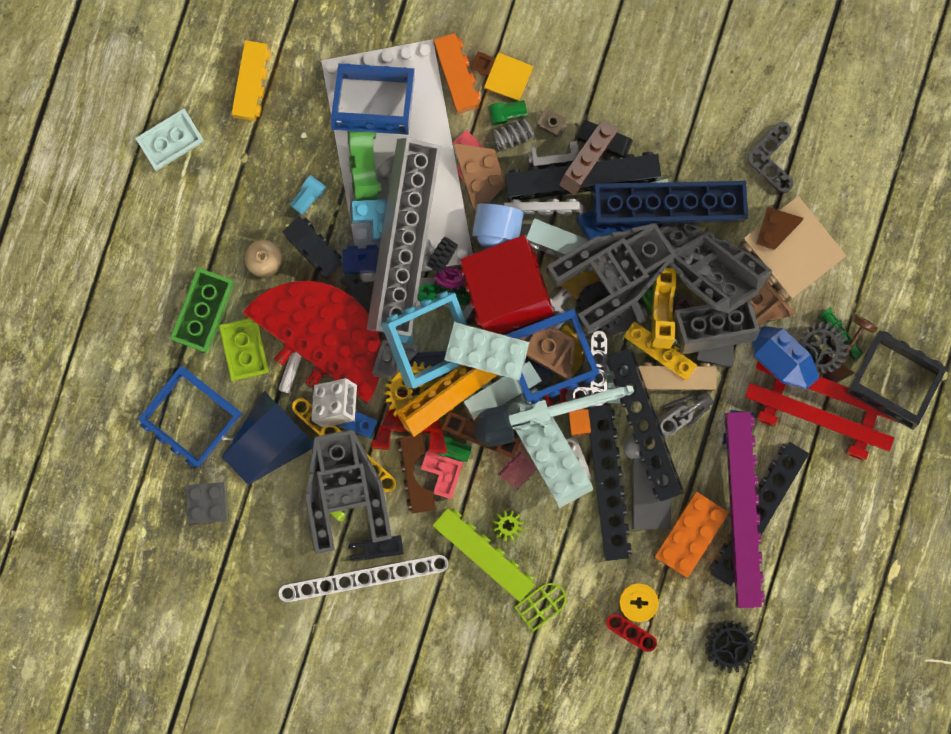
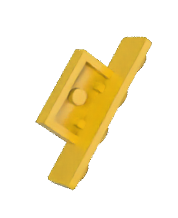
M633 322L624 335L625 339L684 380H688L697 367V364L679 352L680 349L675 345H672L671 349L651 347L652 333L637 322Z

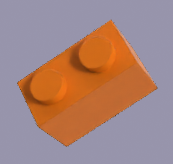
M582 408L568 412L570 437L589 435L591 428L588 409L584 410Z

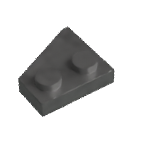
M383 339L372 374L375 377L392 380L400 371L388 340ZM402 343L407 359L410 361L419 352V347Z

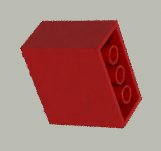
M526 235L460 259L462 263L460 271L463 278L467 281L465 288L468 294L471 295L470 304L477 314L475 320L478 327H481L482 330L505 335L555 316L535 251Z

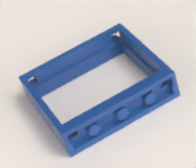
M338 63L331 113L332 130L409 135L415 68ZM343 79L407 83L403 116L339 112Z
M574 309L505 335L520 340L571 320L591 369L590 372L533 394L530 393L524 375L521 373L520 380H517L526 403L531 402L533 405L543 401L542 397L549 395L552 398L561 394L560 390L567 388L570 391L579 387L578 383L585 381L588 384L597 380L595 376H598L600 372Z
M181 365L138 420L142 422L140 426L147 432L152 430L157 434L155 438L162 444L167 442L171 445L170 450L177 456L182 454L186 457L185 462L193 468L195 466L200 468L243 413ZM182 377H185L233 415L199 459L149 420Z

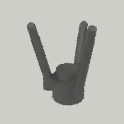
M705 390L702 393L698 391L693 395L664 405L663 408L667 409L695 399L693 400L694 405L680 414V417H684L696 408L701 410L687 425L690 428L710 409V405L714 402Z

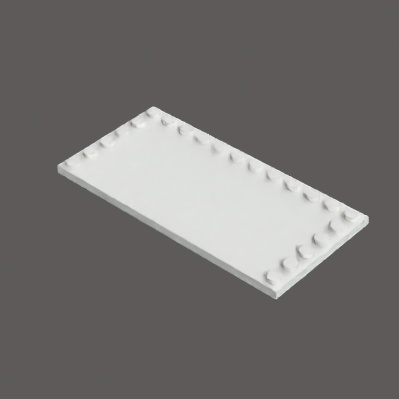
M433 39L321 60L331 113L338 63L415 68L409 135L376 133V139H373L375 170L384 161L395 155L397 139L409 138L441 145L427 239L431 241L432 254L443 237H447L457 243L458 247L445 268L462 265L460 259L473 255ZM343 79L339 112L403 116L407 83ZM334 130L351 222L350 204L355 200L352 189V174L349 166V157L351 156L349 153L348 134L344 130ZM376 171L377 181L381 182V193H378V200L388 199L389 186L386 183L387 179H383ZM370 223L351 224L361 281L363 283L374 282L381 241H372ZM428 254V257L424 256L421 273L433 271V269L427 266L432 254Z

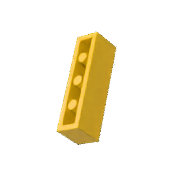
M245 40L232 109L233 118L256 122V118L260 117L261 106L259 101L260 98L264 97L265 87H262L263 80H266L268 76L266 62H270L271 50H269L268 44Z

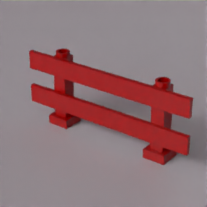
M759 361L757 362L756 370L774 376ZM819 376V379L807 389L865 410L861 424L782 395L786 384L781 383L776 377L771 390L749 383L745 398L765 405L763 412L760 411L757 414L755 421L774 427L778 420V417H775L777 410L855 439L853 446L851 445L847 448L845 455L861 461L866 460L869 452L865 451L867 444L887 452L891 450L895 437L874 430L873 427L877 416L894 422L897 421L845 393L848 388L846 386Z

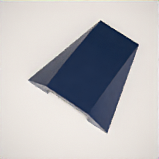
M264 391L222 458L250 485L307 451L312 450L313 441Z

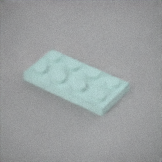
M454 322L444 360L520 380L530 342Z

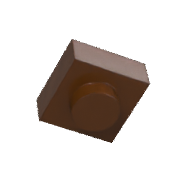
M478 51L471 70L489 77L496 58Z

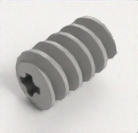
M521 119V125L518 121H515L514 127L511 124H507V130L503 126L500 127V133L493 129V140L499 153L501 146L506 151L507 144L514 148L515 141L521 145V139H524L527 143L528 136L535 140L532 128L526 119Z

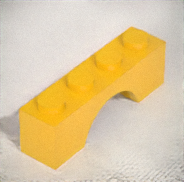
M666 268L653 283L651 347L671 349L675 340V322L673 321V298L676 288L675 269Z

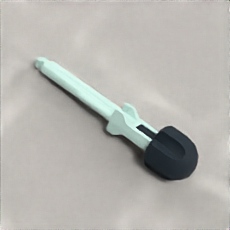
M627 385V387L615 388L547 407L546 401L543 400L537 402L533 409L513 415H508L507 409L503 405L493 407L481 412L475 418L473 433L476 439L483 445L489 447L504 445L513 442V429L535 423L544 427L552 425L550 417L622 398L625 395H631L634 389L633 386Z

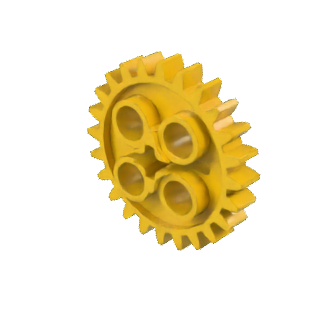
M414 361L413 367H411L414 375L426 370L424 362L421 363L420 367H417V363ZM400 372L392 380L388 379L391 384L385 385V388L389 389V391L384 392V395L390 398L386 399L385 403L392 404L389 410H396L393 416H397L396 412L422 394L425 389L430 388L441 380L443 376L436 377L411 389L403 384ZM404 389L407 392V396L399 397L397 390ZM413 391H420L418 395L412 396Z

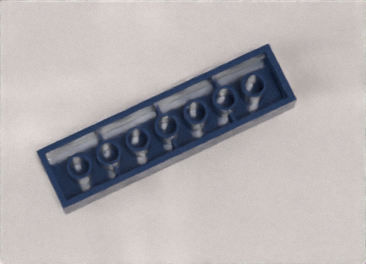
M746 181L595 184L591 187L593 226L650 225L654 223L744 222L748 219Z

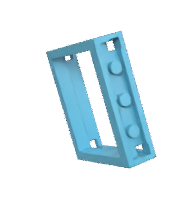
M447 291L438 293L436 295L437 298L433 300L430 298L420 302L419 306L405 308L403 310L404 313L390 315L387 321L381 323L407 388H415L456 369L461 364L445 360L414 375L395 327L446 303L449 305L454 321L467 325L455 293H448Z

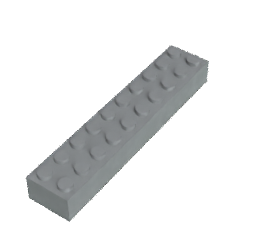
M409 138L397 139L367 330L385 333L381 323L387 321L390 315H400L404 313L403 310L405 308L416 307L441 145ZM414 319L396 326L398 335L411 336Z

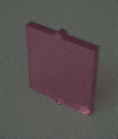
M519 451L511 461L507 462V465L498 475L514 489L518 490L529 480L537 468L530 459Z

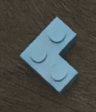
M387 199L352 201L350 204L351 224L370 223L372 241H381Z

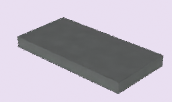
M656 456L653 459V464L659 467L662 460ZM633 458L632 529H671V499L660 502L659 499L655 498L652 488H655L652 480L649 481L646 474L648 469L646 462L643 463L641 458ZM664 474L661 475L660 483L665 486L668 483V477Z

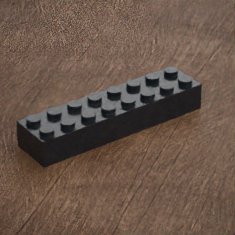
M650 151L636 157L634 154L624 155L621 159L606 157L604 161H598L577 193L590 192L591 187L595 184L651 183L660 181L659 155ZM568 162L566 166L558 167V164L548 165L546 169L530 167L528 171L520 172V169L510 170L508 174H505L508 202L510 200L522 201L572 194L559 184L573 162Z

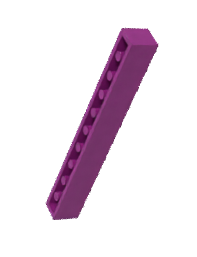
M751 412L725 413L736 608L762 607V603L765 602L764 591H761V583L764 582L763 571H760V564H762L763 559L762 552H759L758 544H761V533L757 530V525H760V514L756 513V505H759L758 493L755 494L758 477L757 474H754L757 458L756 455H753V447H755L756 441L755 435H752L751 428L754 427V416H751Z

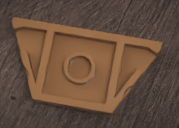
M454 143L452 145L473 212L476 214L477 204H488L506 186L495 149Z
M767 280L758 294L750 299L758 325L796 314L782 300Z
M555 327L520 339L530 342L526 354L528 358L565 380L573 378L572 367L574 364L573 351L575 339Z

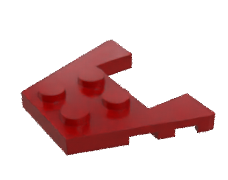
M397 393V395L402 398L407 396V394ZM388 408L386 417L382 425H380L375 440H373L372 449L390 450L391 432H408L398 415L393 416L396 411L395 409L389 410ZM438 419L420 433L431 434L430 453L447 454L440 420Z

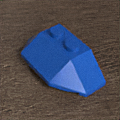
M764 326L760 329L756 341H752L753 355L781 383L801 387V389L806 390L819 379L811 354L786 330Z

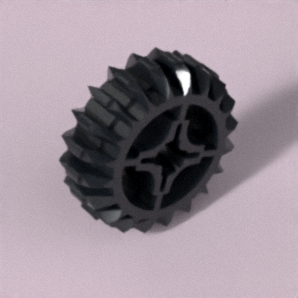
M731 620L730 626H728L726 621H723L724 628L716 624L718 631L710 630L714 636H706L708 640H711V644L705 643V646L710 647L711 650L705 651V654L713 655L708 660L710 662L716 660L713 664L715 668L721 664L720 671L722 672L725 670V667H727L728 673L732 672V667H734L736 673L739 672L738 666L745 670V661L749 665L752 664L748 659L749 656L752 658L756 657L755 654L751 653V650H757V647L751 646L752 643L757 642L756 639L750 640L754 633L749 632L746 634L749 627L745 626L741 629V622L735 627V621ZM730 631L739 632L745 640L735 641ZM725 633L724 644L715 647L718 637ZM730 641H732V644L738 645L733 648V652L722 648L729 646ZM746 646L744 656L738 661L737 651ZM727 652L732 663L722 661L717 653Z

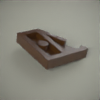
M767 207L756 245L775 250L803 221V217Z

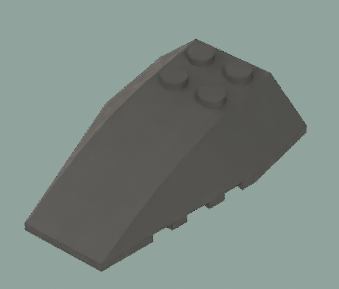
M665 224L659 228L676 254V257L670 263L687 287L715 310L729 314L755 297L772 273L769 267L746 249L740 246L736 248L725 239H717L713 233L709 231L703 232L695 224Z

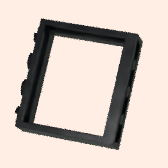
M879 330L874 336L845 393L914 430L919 425L947 367L940 361L927 357L924 352L911 348L908 343L893 338L890 333ZM879 343L936 374L916 415L859 383Z

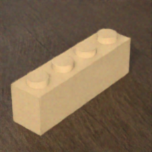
M642 363V366H639L647 390H716V366H712V363H700V366L695 368L688 380H684L664 365L654 366V363Z

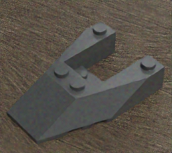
M656 223L632 228V230L614 232L610 235L596 236L549 264L546 268V273L557 288L592 267L609 293V296L578 314L577 317L580 325L588 336L638 302L676 257V254Z
M353 429L314 437L305 499L311 540L315 553L320 554L335 550L328 513L360 506L365 507L369 536L372 542L392 539L382 481Z

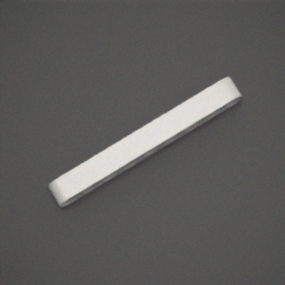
M436 555L287 584L280 588L279 597L284 602H292L440 573L448 568V560L445 556ZM436 559H444L445 567L443 569L435 567L434 562ZM418 562L426 564L425 572L419 573L416 571L415 566ZM401 565L407 568V574L404 577L398 576L396 572L397 568ZM385 569L388 572L386 580L378 578L379 570ZM361 573L368 574L369 581L367 584L359 582V575ZM342 577L350 579V585L347 588H343L340 585ZM325 580L331 583V589L327 592L321 589V583ZM305 584H309L312 587L310 595H305L302 592V587ZM285 588H290L293 591V596L290 599H286L283 596Z

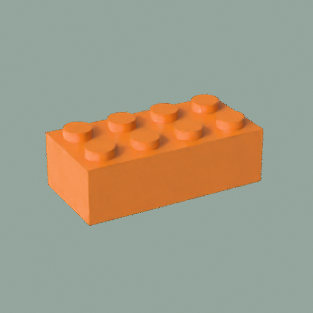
M694 492L655 553L654 558L685 578H688L729 512L700 493Z

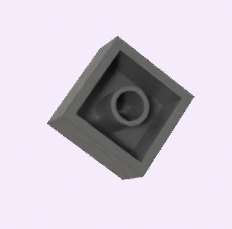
M227 483L186 485L188 524L229 521Z

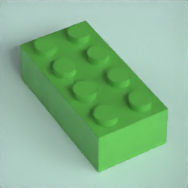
M198 267L170 339L209 355L236 283L233 280Z

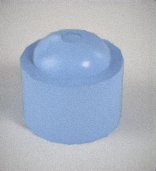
M477 204L472 237L478 239L480 246L485 249L520 236L524 212L508 206Z

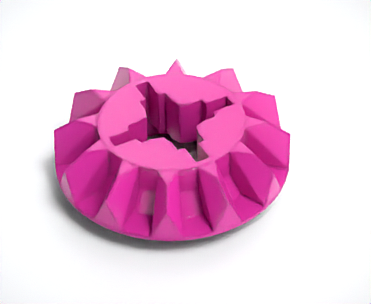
M448 267L443 269L440 274L438 272L435 274L437 285H443V289L449 288L452 290L455 288L459 290L460 287L464 286L466 280L463 278L461 271L455 268Z

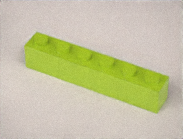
M447 508L433 526L521 602L535 586L533 583L535 579L527 572L521 573L518 570L520 566L514 560L508 561L503 556L506 553L498 546L494 549L489 544L491 540L483 533L479 536L475 532L476 527L469 521L464 523L460 519L462 515L457 510Z

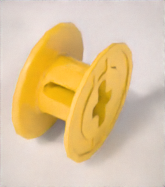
M640 583L631 584L626 587L619 599V606L623 615L635 622H644L652 618L657 612L659 604L655 591L648 585ZM637 597H640L641 601H647V605H640L641 608H637V605L630 604V601L637 600Z

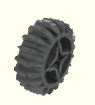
M821 321L819 325L813 323L812 328L810 326L806 327V332L801 333L804 339H799L798 343L802 344L811 354L817 373L820 370L823 374L827 373V371L833 372L834 367L838 369L841 367L840 363H845L846 360L842 356H848L849 354L847 351H844V349L849 348L848 344L844 345V341H847L848 338L841 337L844 331L837 332V325L832 327L831 322L825 325L824 321ZM823 332V336L820 337L819 341H811L816 333ZM831 337L834 339L836 346L831 344ZM824 344L828 350L822 351L819 345ZM810 348L815 351V358L812 355ZM827 354H835L829 363H823Z

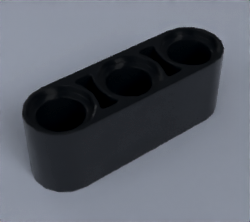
M582 120L575 138L586 143L598 124ZM616 133L606 152L623 158L624 155L628 154L633 140L620 133Z

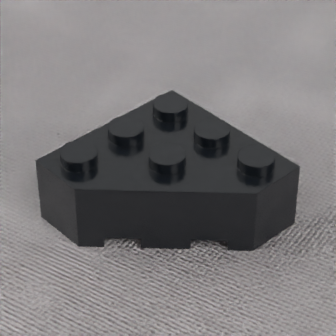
M298 216L282 232L286 239L327 280L343 265L341 261L342 256L336 250L332 251L328 247V241L321 234L317 235L315 233L316 230L313 224L306 217L302 219Z

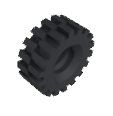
M601 282L592 283L580 292L575 307L578 314L593 306L595 300L604 299L609 296ZM622 312L597 331L613 327L620 321L624 313Z

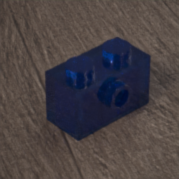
M352 245L347 246V249H342L343 273H376L380 249L378 245H366V248L360 249L358 246Z

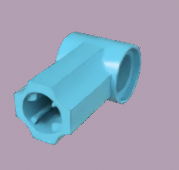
M310 175L303 183L301 191L290 203V206L301 215H304L314 200H317L323 194L326 186Z

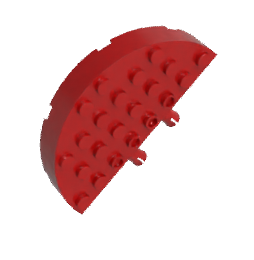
M295 281L273 287L264 292L242 312L243 315L283 343L284 346L274 358L276 362L281 359L280 365L284 366L290 355L295 352L314 365L315 369L307 380L304 381L309 385L314 379L310 385L312 388L319 383L323 375H328L334 380L346 378L357 385L356 396L367 404L369 403L380 378L373 376L372 371L381 342L377 331L367 330L369 314L352 296L341 289L325 283Z

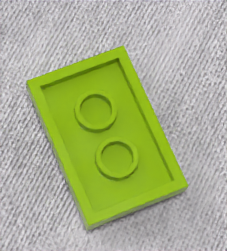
M245 319L219 325L232 382L269 373L260 329L255 322Z

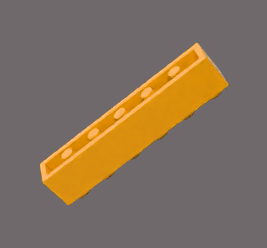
M460 365L396 413L404 428L415 437L494 377L498 376V374Z

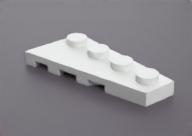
M530 199L529 202L510 200V203H504V206L519 209L524 212L523 214L534 215L535 211L542 215H551L553 212H557V214H563V216H571L572 212H579L580 215L587 213V209L577 199H566V202H559L557 199H548L547 202H540L537 199Z

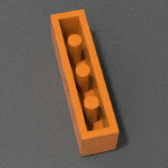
M456 33L434 39V45L457 115L479 108L478 102H481V97L478 91H474L472 84H475L473 73L468 72L467 66L470 65L467 55L463 56L461 51L464 48L461 37L457 38Z

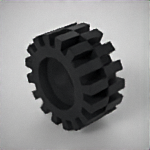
M443 237L430 256L427 266L440 274L453 257L458 244L447 237Z

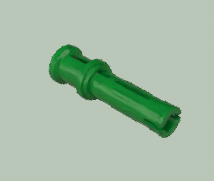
M831 307L817 316L818 319L824 321L825 325L828 322L832 323V327L837 325V332L844 331L841 337L848 338L847 341H844V345L850 343L852 340L851 336L842 326V320H838L834 315ZM856 343L849 352L854 361L864 354Z

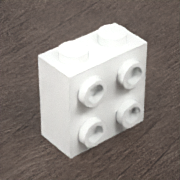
M346 378L314 385L312 421L321 427L355 421L357 385Z

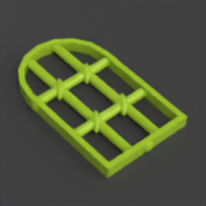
M547 583L538 587L535 592L514 608L530 629L535 631L562 610L566 603V593L559 585ZM547 585L555 586L547 593L543 589ZM560 588L563 594L555 601H552L549 597L551 596L550 594ZM541 590L543 593L542 597L533 603L530 597ZM547 598L550 602L549 605L539 611L536 607L538 606L537 604ZM564 598L562 607L558 609L556 606L557 602ZM528 600L530 603L529 607L520 612L517 607ZM553 606L556 612L545 619L543 616L544 612ZM534 608L537 612L536 615L527 621L523 615ZM540 616L543 622L533 629L530 623Z

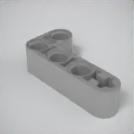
M596 331L585 336L592 355L597 358L596 365L600 372L596 376L597 382L592 381L586 384L583 381V387L567 391L565 395L566 402L575 400V393L579 395V398L607 391V337L602 331ZM583 352L584 374L590 372L591 369ZM600 403V404L593 405V406H589V407L600 406V405H602V404H604V403Z

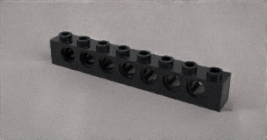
M626 348L608 355L607 366L610 372L613 371L615 379H613L615 387H627L631 383L635 386V392L620 398L622 407L627 409L628 415H626L628 424L633 426L635 432L633 433L634 441L641 448L639 452L640 458L643 463L646 462L648 468L646 474L649 481L652 480L655 488H652L655 498L662 502L685 494L633 349ZM624 365L629 369L626 376H623L620 372L621 367ZM636 402H640L642 405V409L638 413L633 408ZM642 420L648 422V429L645 431L640 428ZM649 438L655 441V446L652 449H649L646 444ZM656 456L662 460L659 467L653 464V459ZM663 474L668 477V483L665 486L660 483V477Z
M610 405L587 407L591 428L589 435L605 561L629 559V554H632L631 543H627L626 535H629L628 523L625 524L624 516H627L626 504L622 505L621 498L625 497L624 486L620 485L619 478H622V468L617 465L620 452L619 447H615L614 441L618 439L617 429L613 428L612 420H615V411L610 408ZM598 421H606L608 424L607 430H599L597 427ZM606 439L609 441L610 448L608 450L600 448L599 443L601 440ZM608 458L612 461L610 469L603 468V459ZM610 477L614 480L615 485L613 488H607L604 485L606 478ZM610 496L615 497L617 500V505L613 508L609 507L606 503L607 498ZM611 516L619 518L618 526L613 527L609 524ZM619 535L622 542L619 546H614L611 543L612 536Z
M791 442L781 445L777 452L780 456L777 461L773 460L768 467L770 472L767 478L763 476L758 484V487H760L758 491L759 505H756V507L762 510L763 515L760 518V525H757V530L761 535L810 454ZM784 458H788L792 462V466L789 469L784 468L782 465ZM776 474L782 478L780 485H775L772 481L773 476ZM765 491H769L772 494L770 502H766L763 499ZM730 532L729 537L731 539L728 544L724 543L719 550L721 556L718 561L714 559L709 567L711 570L710 575L728 586H732L734 583V566L728 569L723 564L724 559L727 557L733 560L732 532Z

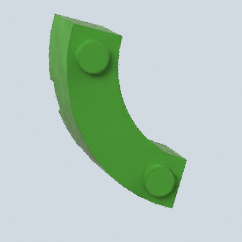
M347 131L349 153L351 156L349 157V166L352 174L354 200H378V193H381V182L377 181L374 162L373 139H376V133Z

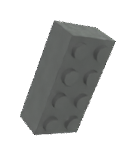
M748 300L729 314L715 310L712 306L706 304L675 310L673 315L675 333L682 355L756 341L760 332L751 300Z

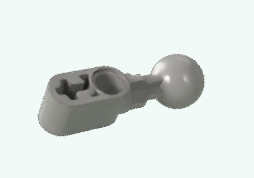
M677 404L658 418L664 437L674 434L692 420L693 412L680 417V411H685L689 407ZM669 420L670 427L664 430L663 424ZM633 436L625 441L623 449L625 455L633 460V458H640L639 452L641 448L639 444L635 443ZM652 438L647 440V447L654 442Z

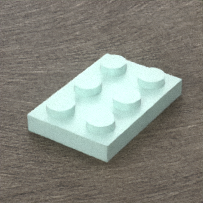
M185 109L136 137L137 142L155 171H158L205 142Z

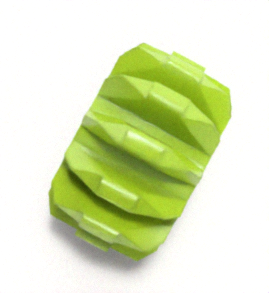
M503 510V518L500 514H496L500 522L492 521L493 524L499 525V527L492 529L493 532L500 530L496 537L499 538L504 534L503 542H506L509 535L510 541L513 542V534L520 538L521 535L516 531H524L523 527H518L519 524L524 523V520L517 522L521 515L518 513L515 518L512 517L514 510L510 511V516H507L506 510ZM506 520L514 524V528L511 527L513 530L503 529V524H505Z

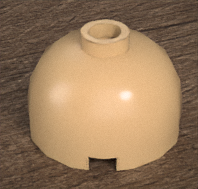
M259 240L248 247L244 260L251 274L259 278H268L279 272L282 267L283 256L275 243L269 240Z

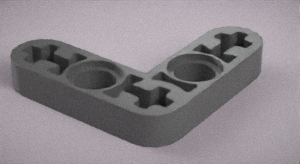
M786 122L778 123L750 152L747 159L749 165L778 192L783 194L788 193L792 189L793 180L769 157L791 134V127ZM785 127L787 129L785 131L787 135L782 134L778 140L771 136V134L774 136L780 131L778 128L782 129ZM772 140L775 144L774 149L767 150L764 147V142ZM759 154L761 156L759 160L762 163H764L765 160L768 162L764 165L762 170L759 168L761 164L758 161H756L755 163L752 161V155L757 156ZM769 166L773 167L776 171L772 177L767 176L765 173V169ZM779 173L782 175L779 178L781 181L784 182L787 180L789 182L787 184V186L789 187L788 189L786 187L782 189L780 187L781 182L779 180H777L776 183L773 181L775 178H777Z

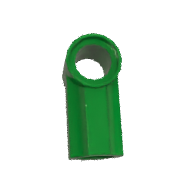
M525 100L506 104L500 102L488 106L492 125H501L509 120L528 117Z
M444 436L447 454H435L468 462L472 446L453 441L452 438Z

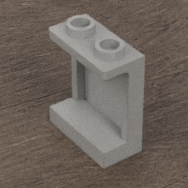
M577 141L569 142L568 154L537 157L536 148L531 147V152H528L529 167H539V169H546L548 165L558 164V167L566 166V163L573 162L579 154Z

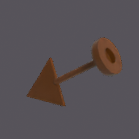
M854 314L852 320L860 327L848 344L849 348L845 349L848 353L864 329L871 333L876 332L878 329L876 325L858 314ZM827 354L824 363H829L833 358ZM840 363V368L834 367L833 372L827 371V373L823 374V378L838 383L855 373Z

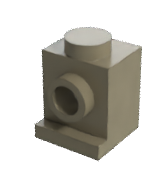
M546 107L537 122V127L557 137L559 133L563 134L567 126L565 123L566 118ZM555 119L557 123L551 125L549 121Z

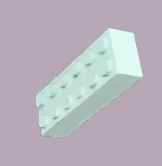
M536 387L530 390L531 394L538 392ZM523 395L503 406L506 407L508 415H513L531 410L536 404L526 403ZM550 417L552 425L544 427L535 423L514 429L559 508L593 490L589 478L553 417Z

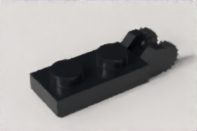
M401 535L392 536V539L378 542L364 540L360 543L348 544L349 549L364 547L365 553L350 556V561L404 554Z

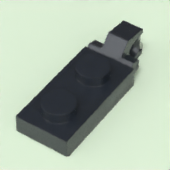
M345 275L341 279V282L347 287L345 292L357 300L369 314L373 291L361 280L359 281L356 278L353 281Z

